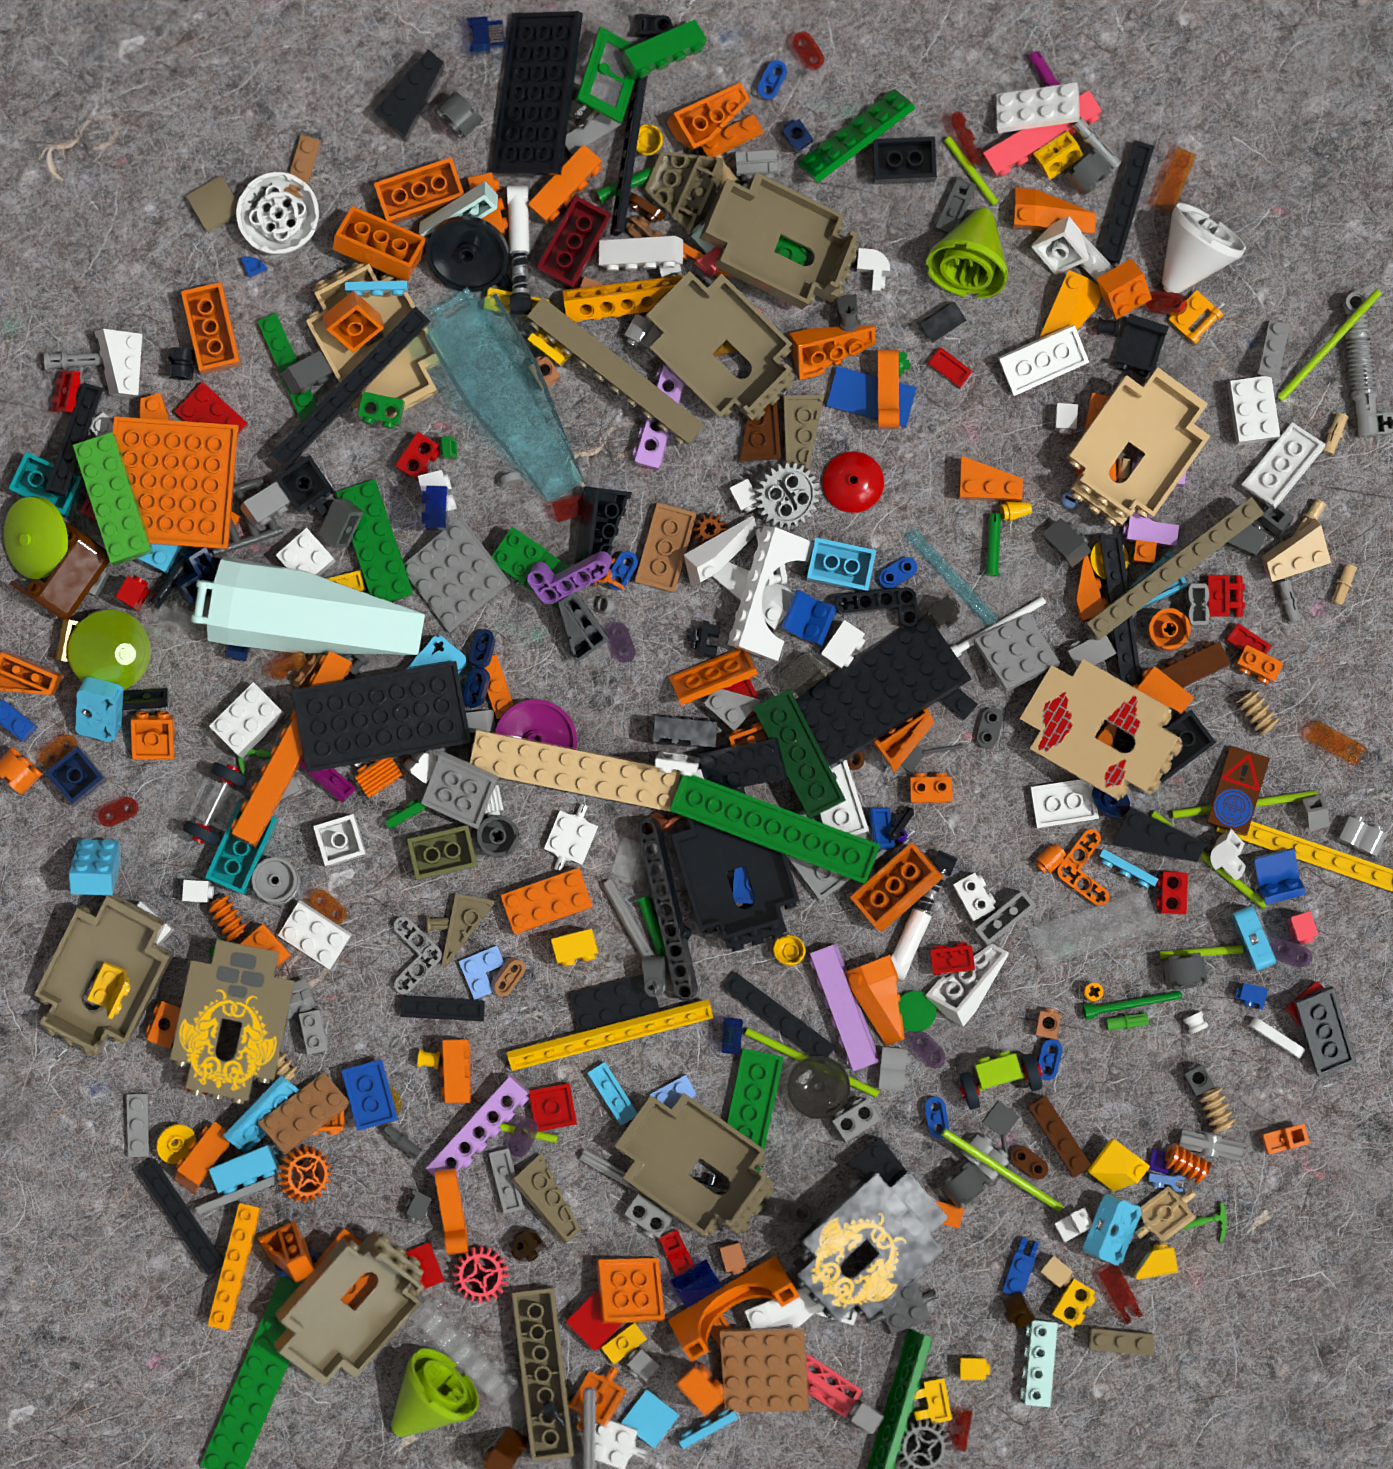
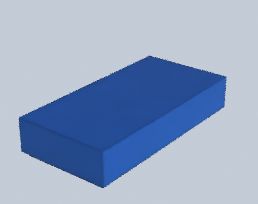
M870 808L868 814L872 842L880 844L879 850H893L895 842L887 837V831L892 827L890 808Z

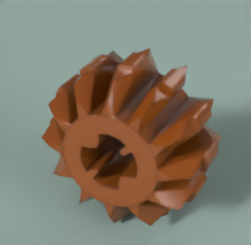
M709 513V519H706L705 515L702 514L701 519L703 522L695 520V524L699 527H694L693 532L699 534L695 535L694 539L702 538L700 545L728 530L721 528L726 525V521L718 523L721 518L720 515H717L714 520L712 519L713 513ZM707 526L715 527L713 535L705 533Z

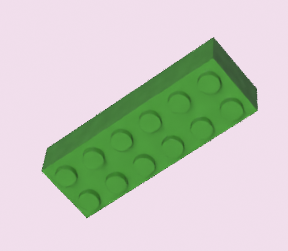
M110 432L74 444L73 448L110 563L116 566L154 553L117 436Z

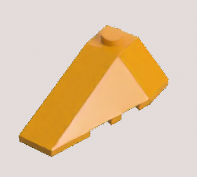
M1068 270L1039 339L1071 324H1074L1076 330H1078L1098 307L1102 298L1099 286L1089 278Z

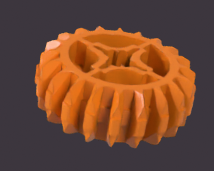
M302 1145L300 1149L295 1147L293 1152L289 1151L287 1153L288 1158H281L284 1164L277 1165L281 1169V1173L278 1172L276 1174L277 1177H281V1180L277 1183L278 1185H284L281 1191L287 1192L286 1196L288 1198L293 1197L294 1201L297 1202L301 1199L305 1203L308 1199L314 1201L315 1195L321 1197L322 1193L320 1190H328L325 1183H331V1180L327 1179V1175H332L333 1173L327 1171L331 1164L325 1163L327 1156H321V1150L315 1151V1147L310 1146L307 1148V1146ZM309 1157V1160L305 1161L301 1166L295 1164L301 1158ZM316 1167H317V1177L315 1176V1169H316ZM300 1170L306 1171V1176L309 1178H304ZM291 1171L294 1173L293 1180H291ZM306 1183L313 1184L307 1190L299 1191L300 1187H304Z

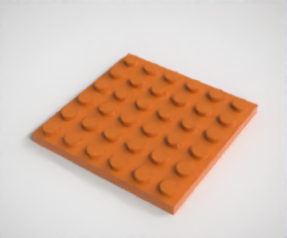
M114 416L113 433L117 436L151 544L228 550L238 425Z

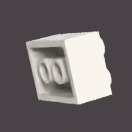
M1262 376L1230 381L1228 383V392L1236 445L1278 440L1280 430L1272 378Z
M253 682L209 727L239 757L243 758L286 714Z

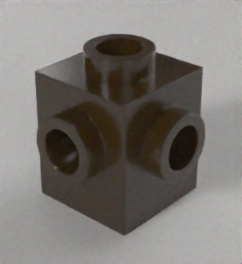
M533 1229L517 1233L513 1237L514 1240L509 1243L513 1257L516 1260L528 1262L535 1260L539 1256L538 1253L547 1247L537 1231Z

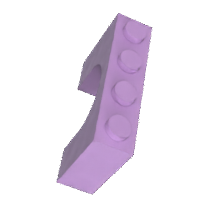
M1138 457L1136 463L1132 462L1131 473L1142 458ZM1186 472L1177 483V487L1185 485ZM1134 508L1135 512L1128 518V524L1124 523L1122 535L1126 536L1125 541L1135 542L1136 540L1157 542V546L1176 547L1179 525L1155 522L1148 517L1145 519L1137 514V509Z

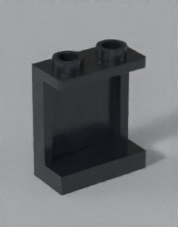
M1129 314L1113 364L1117 365L1116 368L1128 371L1131 369L1137 371V375L1148 378L1156 367L1169 326Z

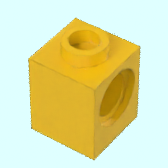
M960 1357V1380H986V1375H990V1362H986L985 1357Z

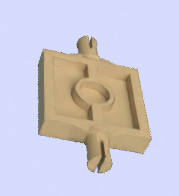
M1169 1185L1145 1203L1140 1210L1144 1226L1135 1231L1139 1239L1148 1232H1151L1163 1244L1193 1221L1195 1216L1189 1210L1187 1203L1196 1197L1194 1191L1190 1189L1181 1197Z

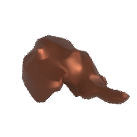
M655 812L648 817L656 818L660 822L662 833L671 831L672 826L677 820L687 818L681 815H672L668 818L659 812ZM646 823V830L652 833L653 826L650 823Z

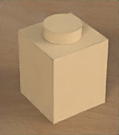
M1054 1255L1039 1270L1059 1288L1062 1285L1066 1287L1073 1278L1071 1276L1073 1271Z

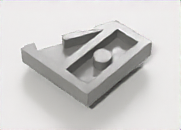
M721 689L712 693L704 702V705L735 731L753 712L752 707L760 704L761 701L753 697Z

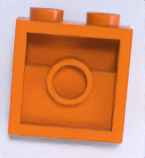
M147 711L136 712V715L132 716V759L174 760V715H169L167 711L157 712V715H149Z

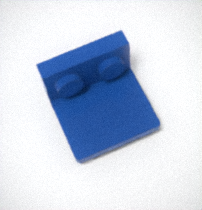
M796 590L788 612L784 617L782 628L803 640L822 646L837 608L834 605L816 600L801 590Z
M1294 848L1254 858L1259 892L1266 905L1306 895L1305 887L1299 877Z

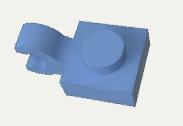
M1148 1173L1147 1181L1152 1182L1151 1186L1164 1188V1184H1168L1174 1191H1183L1182 1188H1177L1175 1183L1177 1180H1185L1184 1177Z

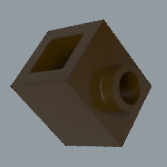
M1021 1291L1003 1300L1007 1311L1004 1315L1009 1324L1014 1323L1017 1329L1036 1320L1029 1302Z

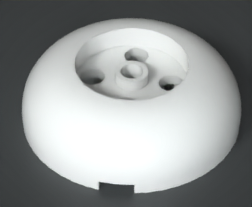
M272 172L257 177L247 185L248 187L238 200L236 217L241 233L253 247L268 254L281 255L300 249L311 239L318 225L319 207L313 191L305 182L292 174ZM290 184L295 185L301 189L298 193L303 199L285 192V187L290 188ZM262 186L267 188L265 195L258 201L256 207L250 208L252 203H248V200L252 201L254 199L253 193L255 192L257 196L264 191L261 188ZM286 199L291 201V206L288 208L283 206V201ZM264 204L271 205L270 211L265 212L263 210ZM277 213L283 214L280 219L276 218ZM293 219L295 226L288 227L287 221ZM270 223L275 225V229L271 232L267 230V225Z

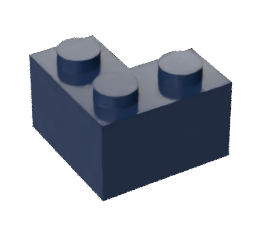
M192 547L181 554L191 572L173 583L182 599L188 603H192L197 599V580L211 582L215 580L218 568L207 548ZM206 589V594L212 591V589Z

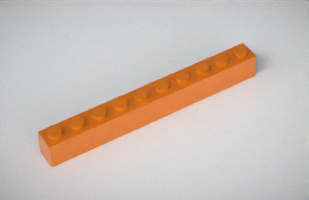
M329 651L328 655L324 654L319 662L321 668L318 673L314 672L309 681L310 687L345 681L353 666L352 662ZM295 709L290 716L292 721L288 728L285 727L280 735L282 740L279 746L275 745L270 754L272 759L269 765L265 764L261 770V780L259 783L255 782L250 793L253 795L249 801L246 800L241 808L243 813L240 819L236 818L231 826L233 837L253 847L257 846L304 758Z

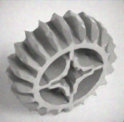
M927 1418L924 1421V1425H921L920 1420H916L917 1426L915 1427L912 1421H910L909 1426L911 1429H907L906 1434L902 1436L903 1440L899 1454H903V1456L899 1457L898 1461H907L903 1465L905 1469L910 1465L912 1466L911 1469H937L936 1465L938 1464L944 1468L945 1465L941 1460L949 1461L950 1458L944 1454L945 1452H952V1449L946 1448V1445L952 1444L951 1440L944 1441V1438L949 1436L948 1432L941 1434L940 1432L943 1431L944 1427L941 1425L938 1429H935L936 1421L929 1426V1419ZM919 1430H928L937 1436L931 1439H924L921 1437ZM913 1434L916 1439V1445L911 1451L906 1452L907 1441ZM918 1438H920L921 1441L924 1442V1444H926V1442L929 1444V1446H927V1452L929 1456H927L925 1452L923 1453V1451L920 1452L918 1450L920 1448V1442ZM940 1442L941 1450L938 1457L934 1460L931 1455V1449ZM923 1455L927 1459L928 1464H918L910 1458Z

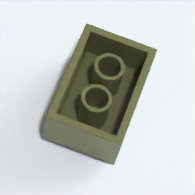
M468 825L407 839L417 881L479 867Z

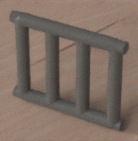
M262 478L253 479L234 486L233 495L235 494L240 507L246 501L243 491L254 488L257 494L263 490L262 485L264 483ZM243 513L251 536L240 539L231 517L230 537L232 542L229 543L228 550L212 549V555H221L283 534V529L281 526L278 527L275 517L272 516L271 521L268 523L270 530L259 533L257 526L254 528Z

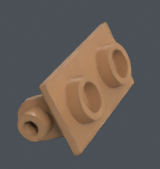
M642 216L632 217V221L626 225L627 231L634 238L664 236L658 230L654 231L649 226V221Z
M320 653L310 654L303 668L294 674L291 684L298 689L310 687L309 681L313 673H318L320 670L319 662L323 655Z

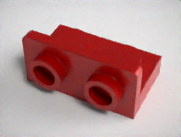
M967 942L954 944L955 947L946 948V945L934 946V949L930 950L933 976L975 971L972 945H967Z

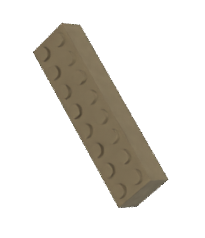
M555 1287L513 1292L512 1298L532 1462L574 1457ZM548 1401L555 1403L559 1415L566 1423L564 1427L559 1424L553 1413L545 1414L543 1403Z

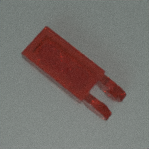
M955 111L951 122L973 167L976 169L982 166L983 153L979 147H975L973 143L975 137L971 129L967 130L965 127L966 118L963 116L964 114Z
M1112 1265L1100 1271L1098 1274L1117 1310H1120L1127 1324L1131 1323V1318L1124 1309V1307L1130 1304L1134 1309L1135 1315L1138 1318L1142 1317L1143 1315L1136 1303L1137 1300L1119 1266Z

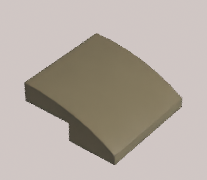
M221 175L186 195L208 233L236 217L238 202Z

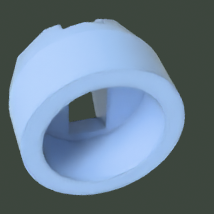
M1068 491L1062 496L1061 502L1064 507L1070 509L1074 508L1078 501L1074 499L1075 502L1073 503L1066 499V495L1073 498L1071 496L1072 492Z

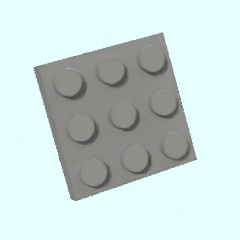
M1028 613L974 640V644L1005 692L1048 672L1051 665L1058 667L1060 664Z
M441 751L421 804L478 829L499 776Z

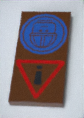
M1230 745L1206 824L1225 830L1232 829L1237 834L1247 836L1270 758Z

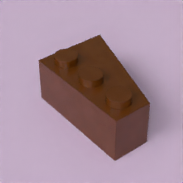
M508 1426L495 1448L490 1446L482 1461L485 1462L483 1468L512 1469L529 1439Z

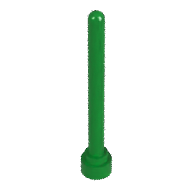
M1176 991L1099 1006L1086 1003L1083 1004V1013L1085 1020H1092L1101 1013L1178 1000L1182 998V993Z

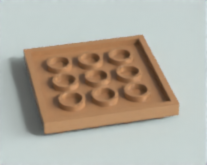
M804 1327L720 1330L725 1410L729 1409L730 1412L809 1411Z

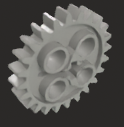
M783 461L782 466L779 463H775V469L768 467L769 474L762 472L764 479H757V482L761 484L760 487H754L759 492V494L753 496V498L759 500L755 504L757 508H761L758 514L764 515L763 519L765 521L770 520L769 523L773 526L777 523L779 528L785 525L789 529L791 523L797 527L798 520L805 523L804 516L811 517L810 509L816 510L813 502H819L815 495L820 494V491L814 489L819 483L812 482L816 477L810 474L811 470L804 469L802 464L799 463L797 465L793 461H791L790 465L788 462ZM793 476L792 483L787 485L788 478ZM778 480H780L783 489L778 485ZM776 488V494L771 497V490ZM803 493L802 500L797 501L798 495ZM791 501H792V502L795 504V506H796V509H795V510H794V507H793ZM786 504V511L781 513V507Z

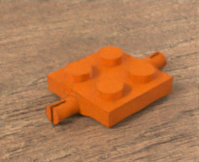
M611 1366L606 1376L597 1375L592 1371L588 1372L569 1405L571 1410L581 1415V1419L576 1426L578 1430L583 1432V1391L586 1387H593L596 1391L595 1422L606 1428L626 1393L624 1388L618 1386L613 1381L619 1371L616 1367Z

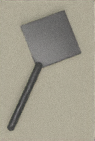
M960 744L923 750L916 745L900 766L912 773L925 754L961 749L964 746Z
M998 1101L983 1123L1002 1136L1003 1149L1008 1154L1006 1135L1020 1117ZM1009 1161V1163L1006 1165V1168L1011 1171Z

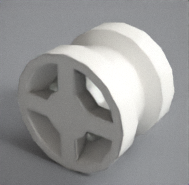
M1202 1011L1183 1019L1184 1023L1189 1027L1188 1032L1190 1035L1209 1026L1203 1020Z

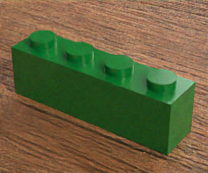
M694 19L625 49L621 60L632 79L644 78L651 71L656 69L662 70L674 61L677 63L692 53L696 55L702 52L707 38Z

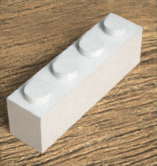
M677 236L599 240V265L605 267L607 271H619V268L624 267L626 270H637V267L644 266L645 269H656L658 265H663L664 268H675V264H683V239Z

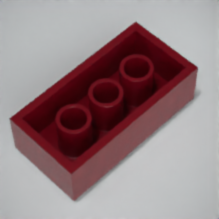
M575 196L541 258L537 271L569 289H575L599 245V240H602L612 221V214Z

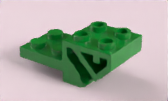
M511 527L492 555L493 560L501 571L533 593L535 591L528 583L527 577L535 563L543 562L547 564L554 575L570 567L514 527ZM557 602L551 604L557 609H559Z

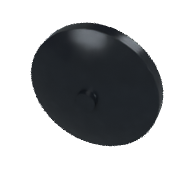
M457 216L443 221L433 230L427 244L426 257L432 273L446 286L462 292H479L491 288L501 280L509 262V249L502 233L491 223L473 216Z

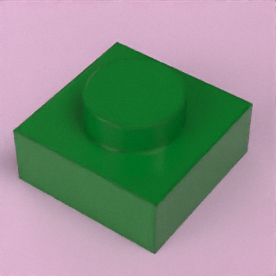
M451 436L441 437L440 452L443 458L450 460L458 459L456 438Z

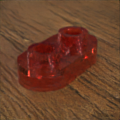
M804 31L795 34L793 37V48L804 65L810 70L820 69L824 64V55L812 36ZM801 40H804L807 44L805 46H800L799 42ZM815 57L818 61L817 63H811L810 59Z
M1153 291L1150 293L1152 299L1146 302L1148 309L1153 313L1177 316L1183 314L1187 309V301L1179 293ZM1160 301L1158 306L1154 305L1155 302ZM1176 304H1180L1179 308H1174Z
M125 797L102 808L98 815L100 823L106 827H114L135 817L139 811L138 802L133 798ZM128 804L132 805V810L130 812H127L125 810V807ZM109 813L113 814L111 821H108L106 818Z
M963 1409V1413H958L957 1425H960L959 1434L955 1433L953 1446H957V1451H966L972 1410Z

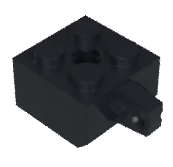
M310 455L276 477V480L300 515L309 509L311 511L317 509L322 518L328 514L324 503L327 502L326 498L335 491ZM303 481H306L307 483L308 481H310V483L308 484L309 487L307 489H305L304 487L303 489H301V487L303 486Z

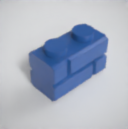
M3 699L0 701V724L18 739L26 742L38 726Z

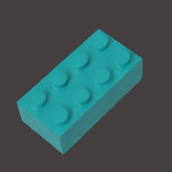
M239 802L205 878L246 895L252 882L253 871L261 862L280 819L272 816L257 846L253 847L232 835L233 830H231V826L236 818L240 819L243 813L241 808L244 803Z

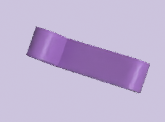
M597 552L554 575L547 564L537 562L532 566L527 577L528 583L543 603L553 604L607 575L612 558L606 552Z

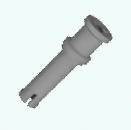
M62 351L60 354H49L44 352L46 371H49L50 368L66 370L70 366L104 365L100 353L68 354V352ZM91 358H95V359H96V360H85V361H79V360H78V359H91ZM51 360H60V362H51Z

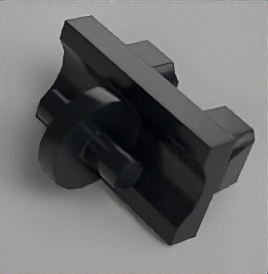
M703 620L701 637L698 636L699 629L693 628L692 635H686L685 639L691 641L690 649H696L697 642H700L698 659L702 660L705 657H716L718 646L708 645L707 638H719L720 634L719 626L710 624V621Z

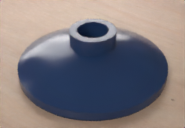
M1096 787L1093 788L1091 794L1092 801L1102 813L1114 818L1123 817L1128 813L1130 800L1127 794L1123 798L1120 797L1118 801Z

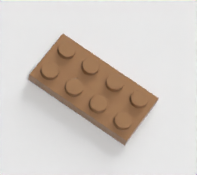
M657 502L635 583L675 593L684 563V554L687 552L697 513Z
M323 1073L260 1120L258 1125L285 1155L350 1106V1102L329 1077Z

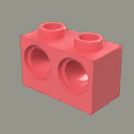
M1311 911L1286 919L1293 943L1299 942L1302 945L1315 941L1314 936H1317L1318 932Z

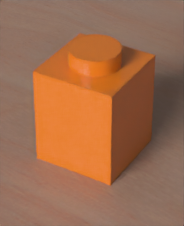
M1136 540L1134 542L1132 563L1152 566L1155 562L1157 542Z

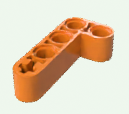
M878 349V430H899L898 349Z
M456 1168L435 1171V1181L444 1227L447 1255L468 1252V1235Z

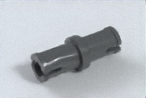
M390 1124L381 1133L382 1136L395 1144V1148L403 1150L414 1160L422 1151L421 1148L408 1139L406 1134L402 1135Z

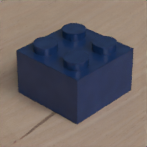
M79 746L75 747L45 772L74 806L107 780Z

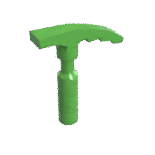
M251 749L246 755L253 754L261 758L270 759L272 758L270 756L272 751ZM238 756L241 772L243 775H246L243 764L244 758Z
M1219 1202V1215L1216 1213L1210 1217L1195 1218L1183 1227V1230L1220 1220L1222 1230L1220 1231L1219 1241L1223 1242L1227 1226L1224 1202Z

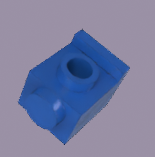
M1241 983V987L1237 986L1234 998L1242 1000V1005L1254 1007V1004H1257V1009L1262 1010L1268 989Z

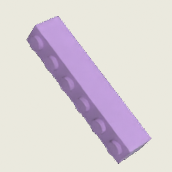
M838 944L810 953V964L813 970L816 969L818 974L817 983L826 995L824 1002L826 1007L831 1009L833 1026L835 1029L838 1028L840 1033L838 1037L840 1045L847 1052L846 1061L848 1066L852 1067L853 1071L880 1062L881 1060L861 1006L853 994L845 972H847Z

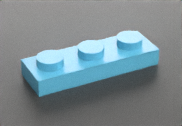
M345 282V292L350 294L352 291H355L360 297H362V294L380 297L383 296V293H391L392 296H403L404 293H408V282Z
M1102 849L1098 856L1102 859L1100 863L1109 868H1112V866L1119 868V873L1127 878L1133 876L1139 879L1137 883L1145 888L1149 886L1154 887L1158 881V878L1105 849Z
M606 1062L588 1072V1075L621 1126L636 1117L637 1111Z
M729 1409L724 1410L718 1414L719 1418L711 1422L709 1419L699 1425V1430L693 1432L691 1429L681 1435L682 1439L679 1440L681 1447L685 1449L737 1420L736 1412H730Z

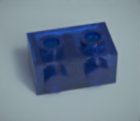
M426 486V491H422V503H426L425 512L421 513V524H425L426 530L447 531L449 494L447 486Z
M707 1259L670 1280L686 1308L723 1287Z

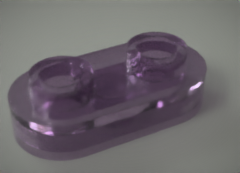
M613 623L608 629V637L618 661L629 663L636 654L629 631L623 623ZM616 629H620L622 631V634L620 636L614 635V631ZM624 648L629 650V654L626 656L621 654V650Z
M1285 938L1275 940L1271 946L1274 957L1296 967H1306L1312 961V953L1308 948ZM1280 945H1283L1285 947V951L1283 953H1280L1278 951V947ZM1299 953L1304 955L1303 961L1297 959Z
M917 1032L912 1036V1048L929 1067L939 1068L945 1063L946 1055L944 1051L927 1033ZM919 1038H923L925 1040V1044L923 1046H919L917 1044V1040ZM933 1054H937L939 1056V1060L937 1062H933L931 1060V1056Z
M523 1118L516 1125L508 1145L510 1152L514 1156L522 1157L531 1149L538 1133V1125L533 1119Z

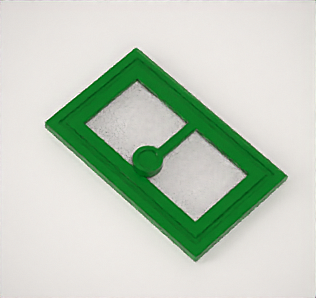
M600 26L576 100L621 124L635 79H632L621 58L625 49L635 45Z

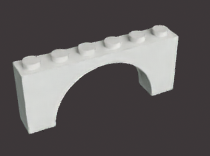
M764 526L760 534L758 548L754 553L751 570L747 576L748 580L745 590L741 595L742 599L735 615V622L729 634L728 645L768 660H779L784 641L777 638L765 623L762 613L763 590L771 574L781 565L790 561L809 562L814 542L776 527Z

